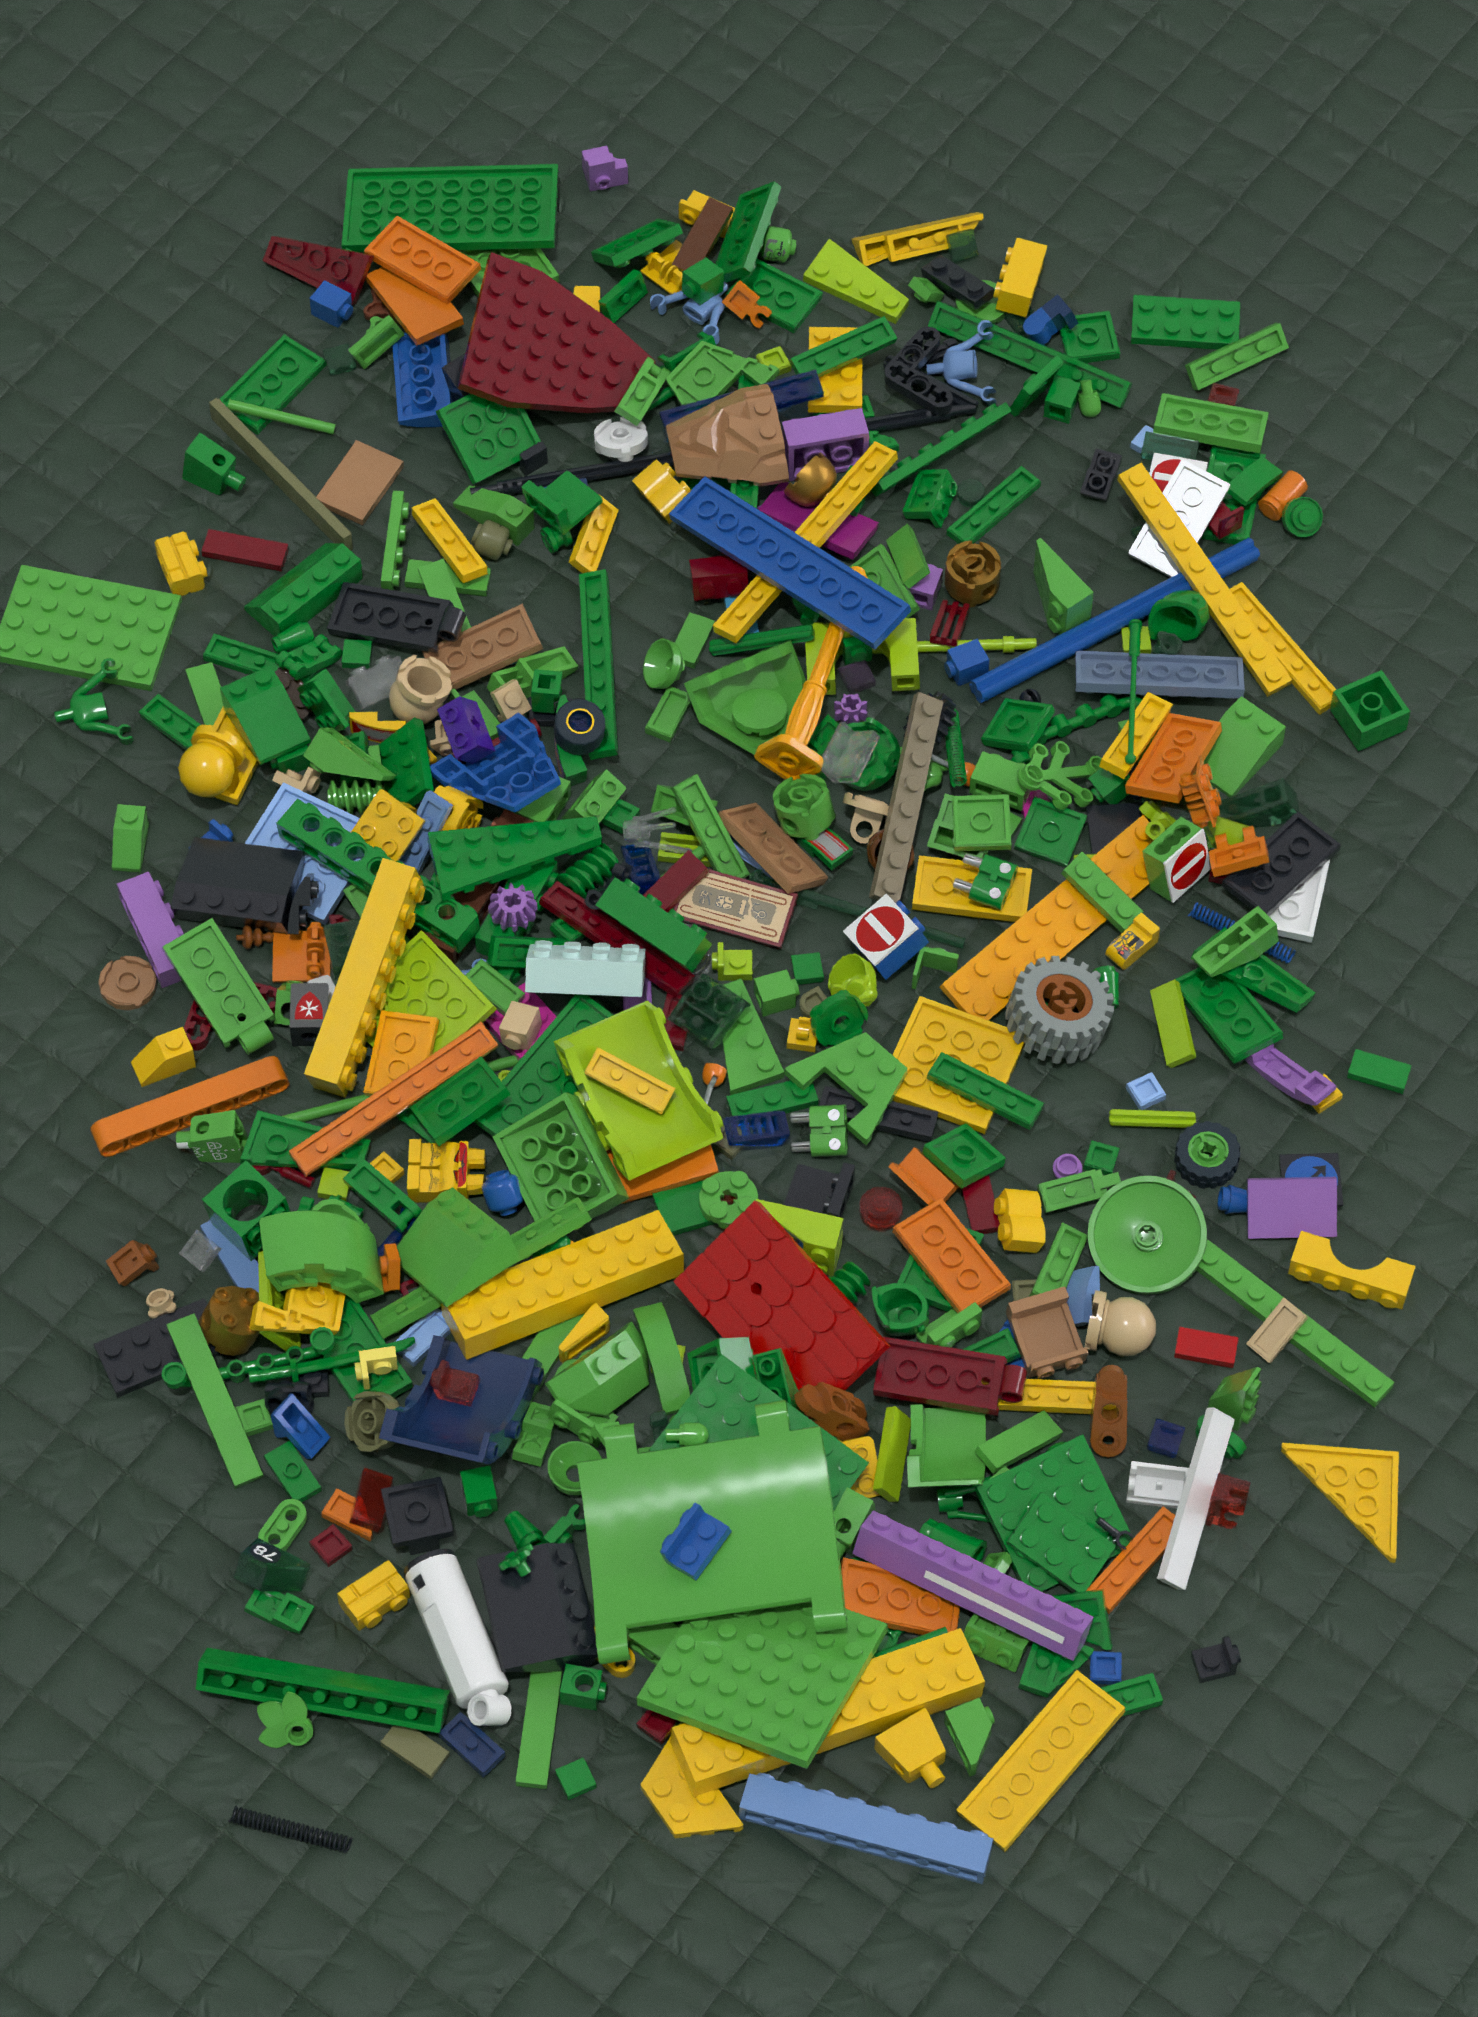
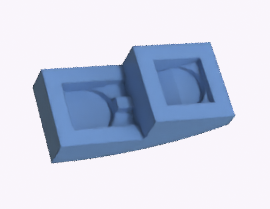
M1099 1266L1074 1270L1066 1289L1069 1296L1067 1304L1076 1327L1089 1324L1090 1316H1092V1297H1094L1095 1290L1100 1291Z

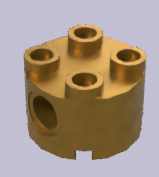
M964 541L955 545L948 553L945 567L944 583L949 594L957 601L962 602L963 605L964 603L970 604V608L990 600L999 590L1001 561L997 551L989 544L981 541L979 544H972V541Z
M227 1286L219 1287L215 1290L198 1321L207 1344L211 1343L216 1346L215 1351L231 1356L240 1355L248 1351L249 1347L255 1342L259 1331L249 1329L253 1305L259 1301V1293L255 1289Z

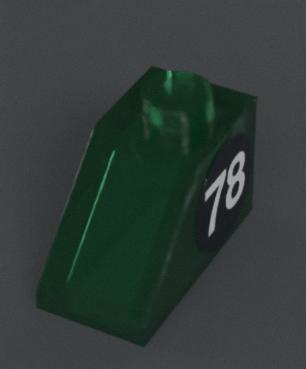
M257 1538L240 1554L234 1578L259 1591H302L311 1564Z

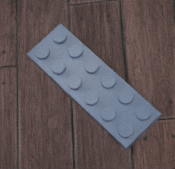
M1076 651V692L1088 694H1130L1132 657L1129 656V653ZM1140 653V656L1137 657L1136 694L1145 696L1147 692H1150L1154 695H1167L1169 697L1191 696L1197 698L1234 699L1242 696L1244 698L1243 657Z

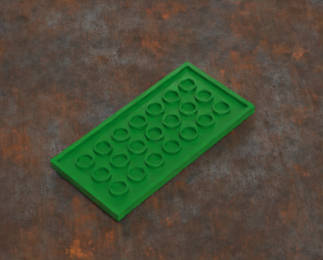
M558 164L348 169L342 249L348 248L355 252H364L365 248L396 216L401 217L456 250L555 248L559 179Z

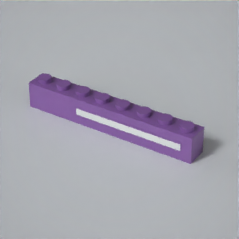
M872 1511L860 1527L852 1554L1072 1661L1084 1646L1094 1617L1082 1610L1074 1608L1049 1594H1045L1022 1581H1018L876 1511Z

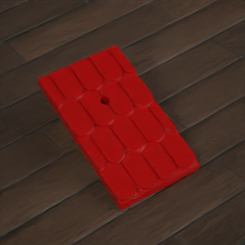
M755 1200L673 1281L699 1313L706 1317L723 1338L749 1337L753 1355L781 1348L798 1391L807 1384L816 1386L819 1382H824L845 1391L891 1347L768 1210Z

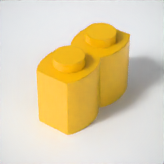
M656 459L637 475L632 482L647 501L670 524L672 520L669 513L691 489L683 480L678 483L673 478L676 476V473L667 462L662 465Z
M1005 1188L994 1202V1213L998 1215L1000 1222L998 1239L1002 1242L1004 1250L1038 1253L1045 1244V1226L1041 1217L1042 1209L1039 1193L1037 1191Z

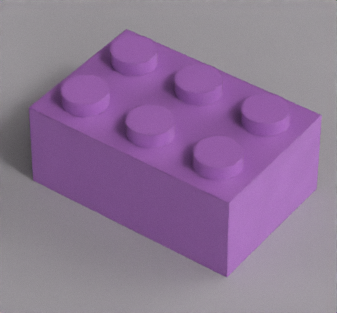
M862 408L830 414H819L817 416L782 422V435L785 444L789 481H794L799 471L814 456H818L820 452L833 464L836 473L846 472L850 465H854L869 448V431Z

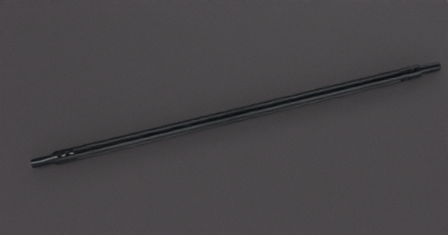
M969 403L954 405L950 412L944 415H937L923 408L865 418L868 431L879 432L951 420V417L976 413V405L974 406ZM671 452L636 457L628 462L618 460L498 480L496 484L470 488V492L472 495L483 488L513 495L523 493L521 486L529 480L538 487L540 485L547 487L565 471H569L578 479L586 478L587 481L642 472L656 459L662 465L667 462L670 467H674Z

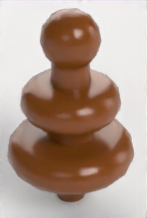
M248 925L243 927L242 935H236V940L242 941V945L246 950L252 947V942H254L255 946L259 947L262 941L271 943L274 938L272 932L262 934L259 928H256L252 933V929Z

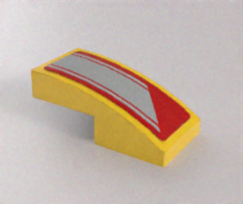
M349 712L351 733L364 731L368 736V740L378 743L383 742L406 724V721H378L377 712Z

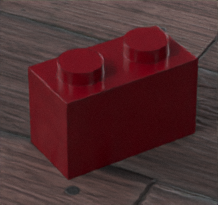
M727 555L689 559L690 581L694 601L739 596L748 586L747 568Z

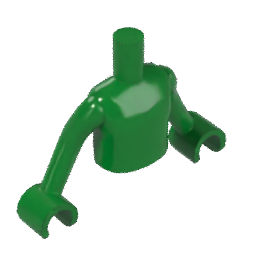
M104 659L101 663V670L74 692L70 700V708L56 711L54 714L57 723L73 719L75 725L82 731H99L118 736L122 744L129 745L134 740L133 736H122L123 733L131 731L129 725L122 724L116 727L100 723L101 721L109 720L103 693L85 695L105 677L108 679L116 678L118 675L117 670H106L107 667L116 664L113 659Z

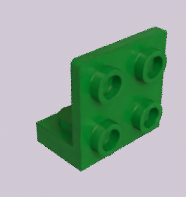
M565 471L546 488L541 485L538 487L530 480L521 486L527 505L563 535L603 503L600 495L569 471Z
M327 669L321 670L297 688L300 693L299 698L305 707L313 711L319 728H334L336 731H340L349 726V712L356 711Z

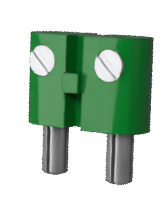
M966 853L963 857V863L979 868L978 875L975 877L973 884L956 878L953 882V888L969 893L970 900L1002 910L1008 897L1009 889L1015 880L1018 865L985 854L982 859Z

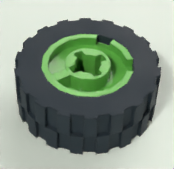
M1210 1121L1194 1123L1193 1126L1185 1128L1178 1138L1174 1156L1176 1170L1181 1174V1178L1187 1180L1192 1186L1196 1185L1202 1189H1214L1217 1186H1223L1237 1172L1241 1154L1240 1143L1237 1142L1236 1135L1232 1134L1228 1127H1223L1220 1123H1211ZM1204 1152L1211 1153L1212 1157H1209V1155L1205 1154Z

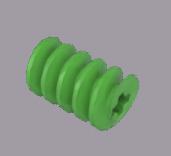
M365 779L361 788L357 780H353L351 788H348L346 781L342 780L340 788H337L334 780H331L328 788V803L342 810L346 808L347 812L352 815L357 807L359 814L363 815L380 789L385 790V787L382 786L379 780H376L374 787H371L368 779Z

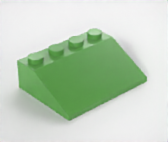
M565 1092L492 1136L510 1173L518 1177L520 1193L534 1221L577 1197L580 1198L591 1219L606 1213L629 1199L578 1096Z
M453 1187L441 1192L437 1198L426 1205L397 1246L400 1256V1269L445 1307L456 1302L520 1260L509 1232Z

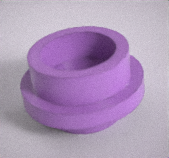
M1063 1154L1054 1161L1053 1173L1057 1179L1082 1173V1164L1075 1155Z

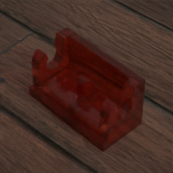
M1218 1473L1205 1525L1211 1527L1213 1524L1227 1529L1236 1528L1237 1523L1233 1520L1225 1519L1224 1515L1227 1512H1231L1234 1515L1244 1514L1251 1482Z

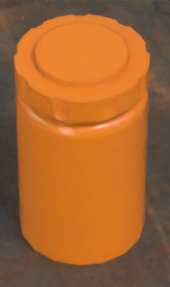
M1288 471L1258 502L1260 511L1270 520L1278 521L1282 517L1285 505L1290 500L1301 497L1308 490L1307 482L1297 472Z

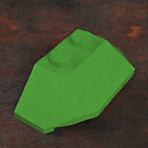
M629 1322L547 1381L545 1385L554 1399H558L575 1411L599 1416L608 1415L649 1385L648 1356L642 1336L633 1322Z

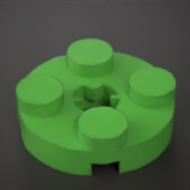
M742 1171L719 1172L706 1178L702 1183L699 1193L700 1211L709 1222L711 1220L717 1223L718 1227L726 1229L754 1200L758 1199V1191L754 1183L748 1179L747 1174ZM725 1195H731L737 1199H733L734 1204L728 1205L726 1201L721 1202V1198H724Z

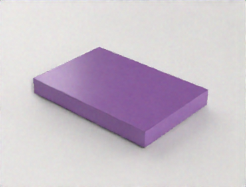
M1336 1177L1247 1178L1248 1239L1299 1238L1301 1231L1320 1237H1337Z

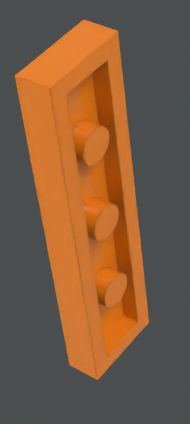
M1164 1506L1126 1546L1127 1549L1123 1550L1086 1590L1104 1589L1108 1614L1165 1553L1175 1515Z

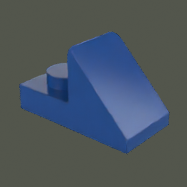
M289 1394L271 1414L275 1436L277 1438L287 1437L306 1459H312L331 1438L294 1394Z

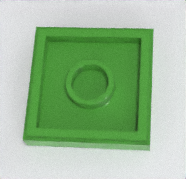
M1009 794L952 796L954 851L1011 850Z

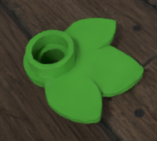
M287 1692L282 1703L267 1701L257 1706V1713L267 1728L262 1731L258 1740L272 1748H280L288 1743L294 1746H301L307 1743L313 1736V1724L307 1718L308 1708L305 1701L297 1694ZM295 1726H300L303 1728V1730L300 1732H296L292 1728Z

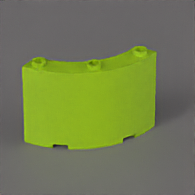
M648 1000L553 1041L565 1075H572L575 1085L579 1090L574 1092V1095L579 1097L605 1150L611 1149L614 1156V1165L629 1181L723 1139L720 1129L723 1127L721 1116L706 1104L693 1086L690 1071L687 1067L683 1068L668 1037L664 1026L666 1018L662 1009L655 1007ZM597 1047L676 1088L662 1115L585 1075L584 1072Z

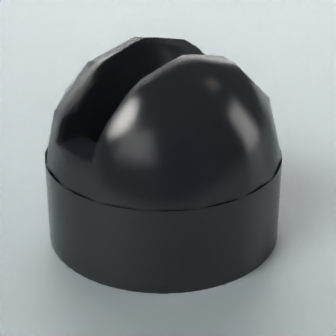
M1026 689L1019 696V700L1033 702V698L1036 702L1041 703V696L1035 689Z

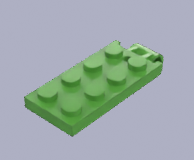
M213 918L162 946L163 952L225 1049L231 1046L230 1042L238 1038L242 1048L249 1055L274 1040L265 1021L273 1022L275 1015ZM239 1017L246 1018L244 1021L238 1020Z

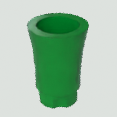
M931 1518L923 1524L919 1533L942 1542L944 1545L962 1554H966L979 1562L982 1561L987 1549V1541L967 1535L943 1522L939 1523Z

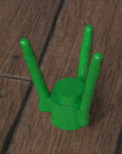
M992 1476L985 1477L984 1482L989 1480ZM977 1485L951 1486L937 1489L939 1513L947 1512L948 1519L963 1518L990 1522L987 1515L963 1512L957 1509L963 1507L962 1495L976 1492L974 1487Z

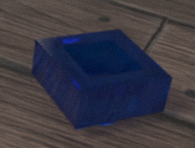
M1156 1418L1147 1450L1176 1458L1186 1427Z

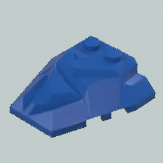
M520 713L515 714L496 726L500 743L494 746L495 752L474 764L466 763L463 765L449 754L430 766L431 775L443 786L454 787L469 796L513 812L520 811L561 785L554 765L546 754L545 746L538 737L535 725Z

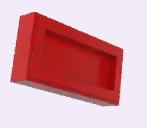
M1179 1327L1174 1358L1233 1368L1239 1337Z

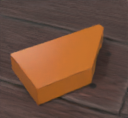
M336 1489L321 1512L322 1517L371 1542L373 1535L363 1501Z

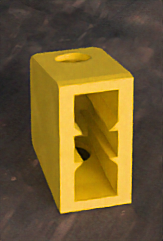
M925 1707L875 1737L874 1749L905 1782L911 1783L922 1776L929 1788H934L945 1780V1776L938 1766L945 1762L946 1750Z

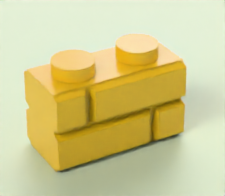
M184 531L173 534L171 537L166 536L157 539L154 542L156 555L172 594L183 596L187 595L188 592L193 593L203 590L205 587L204 577H208L204 562L197 561L196 556L199 555L195 540L189 541Z
M387 1560L338 1592L337 1597L342 1610L350 1618L357 1630L360 1631L364 1627L372 1628L382 1620V1616L390 1610L396 1612L402 1609L410 1598L408 1584L398 1574L392 1563Z

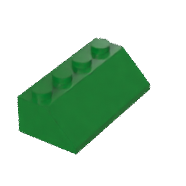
M325 543L246 604L244 610L275 637L298 621L301 623L308 622L334 602L339 596L343 582L357 584L362 580L361 559L342 543Z

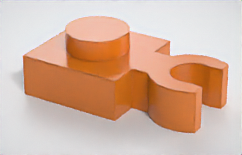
M741 280L737 282L722 301L725 306L741 319L748 314L752 324L758 328L764 324L758 318V313L764 314L767 318L772 314L768 307L759 306L756 303L760 296Z

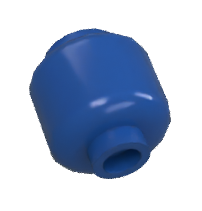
M500 1170L486 1176V1181L482 1184V1191L488 1209L492 1212H500L501 1216L515 1213L517 1211L516 1206L520 1205L524 1200L520 1193L518 1177L509 1173L508 1170Z

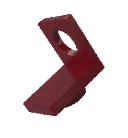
M1222 501L1208 527L1218 539L1242 528L1244 508L1240 506L1230 511Z

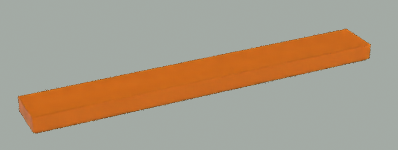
M478 1023L289 1151V1155L304 1176L307 1177L418 1102L480 1056L483 1058L498 1048L497 1042L483 1023Z

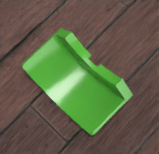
M321 1211L284 1212L269 1215L259 1220L266 1276L278 1292L297 1287H317L318 1282L331 1284V1289L346 1294L356 1304L384 1294L375 1236L357 1221L338 1214Z
M923 1404L911 1405V1444H914L916 1449H910L909 1456H907L908 1488L983 1485L986 1465L975 1453L978 1445L986 1442V1414L948 1407L924 1408Z

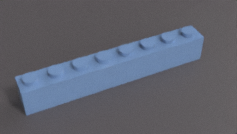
M749 1773L739 1806V1819L980 1884H983L992 1852L993 1838L988 1837L982 1831L971 1830L968 1832L960 1830L949 1822L934 1823L927 1821L924 1816L919 1814L904 1815L897 1813L895 1809L889 1806L874 1807L867 1805L865 1801L859 1798L850 1797L845 1799L837 1797L829 1790L819 1789L815 1791L807 1789L799 1782L789 1781L785 1783L777 1781L773 1776L765 1773H758L757 1775Z

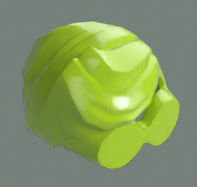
M854 953L842 956L833 965L828 980V988L831 995L836 994L840 990H847L850 994L857 996L868 1007L877 998L876 973L871 962Z

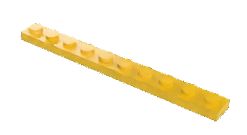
M874 441L795 533L820 548L897 461V451ZM756 575L713 624L714 633L737 643L782 590Z
M1139 463L1120 473L1117 478L1118 482L1192 589L1203 596L1209 607L1210 615L1239 657H1243L1244 664L1266 696L1269 697L1289 686L1292 682L1291 677L1143 464Z

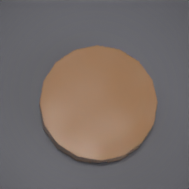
M135 956L120 957V960L115 962L112 960L106 964L100 973L99 987L101 996L107 1004L116 1009L133 1010L142 1007L152 999L156 992L157 980L152 966L147 961Z

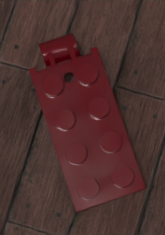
M883 1337L891 1347L879 1357L873 1388V1395L996 1416H998L999 1398L1010 1403H1018L1023 1399L1027 1371L1018 1365H1007V1358L1005 1356Z

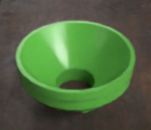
M664 638L658 639L651 645L643 665L644 680L649 687L666 689L679 680L685 668V661L682 658L678 645Z
M580 1441L561 1444L549 1457L547 1466L549 1478L559 1491L568 1495H582L580 1481H570L567 1478L568 1471L578 1468L577 1462L602 1458L599 1452L590 1444Z

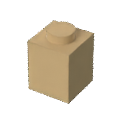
M511 1001L499 1027L503 1045L513 1050H529L542 1026L539 1007Z

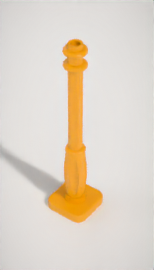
M859 566L850 567L868 578L863 568ZM831 621L809 680L803 683V688L792 708L785 734H780L759 745L754 755L759 763L783 779L790 777L793 780L800 779V774L815 775L821 771L824 764L822 756L807 747L817 726L824 696L827 693L825 684L845 630Z

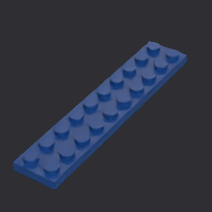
M706 476L669 513L670 519L873 649H876L911 612L908 603Z

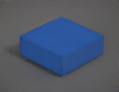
M1093 1651L1090 1657V1680L1095 1684L1108 1685L1121 1682L1122 1653Z

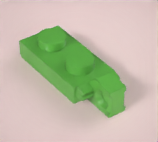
M1093 1169L1040 1183L1037 1185L1046 1214L1098 1200L1107 1192L1108 1188L1120 1183L1121 1180L1118 1172L1103 1176L1101 1169L1096 1171Z

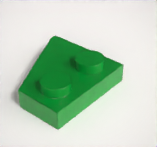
M1104 1589L1051 1595L1093 1616L1094 1618L1086 1641L1101 1646L1104 1650L1112 1649Z
M1033 1642L1018 1688L1048 1698L1090 1659L1094 1648L1084 1645L1072 1661Z

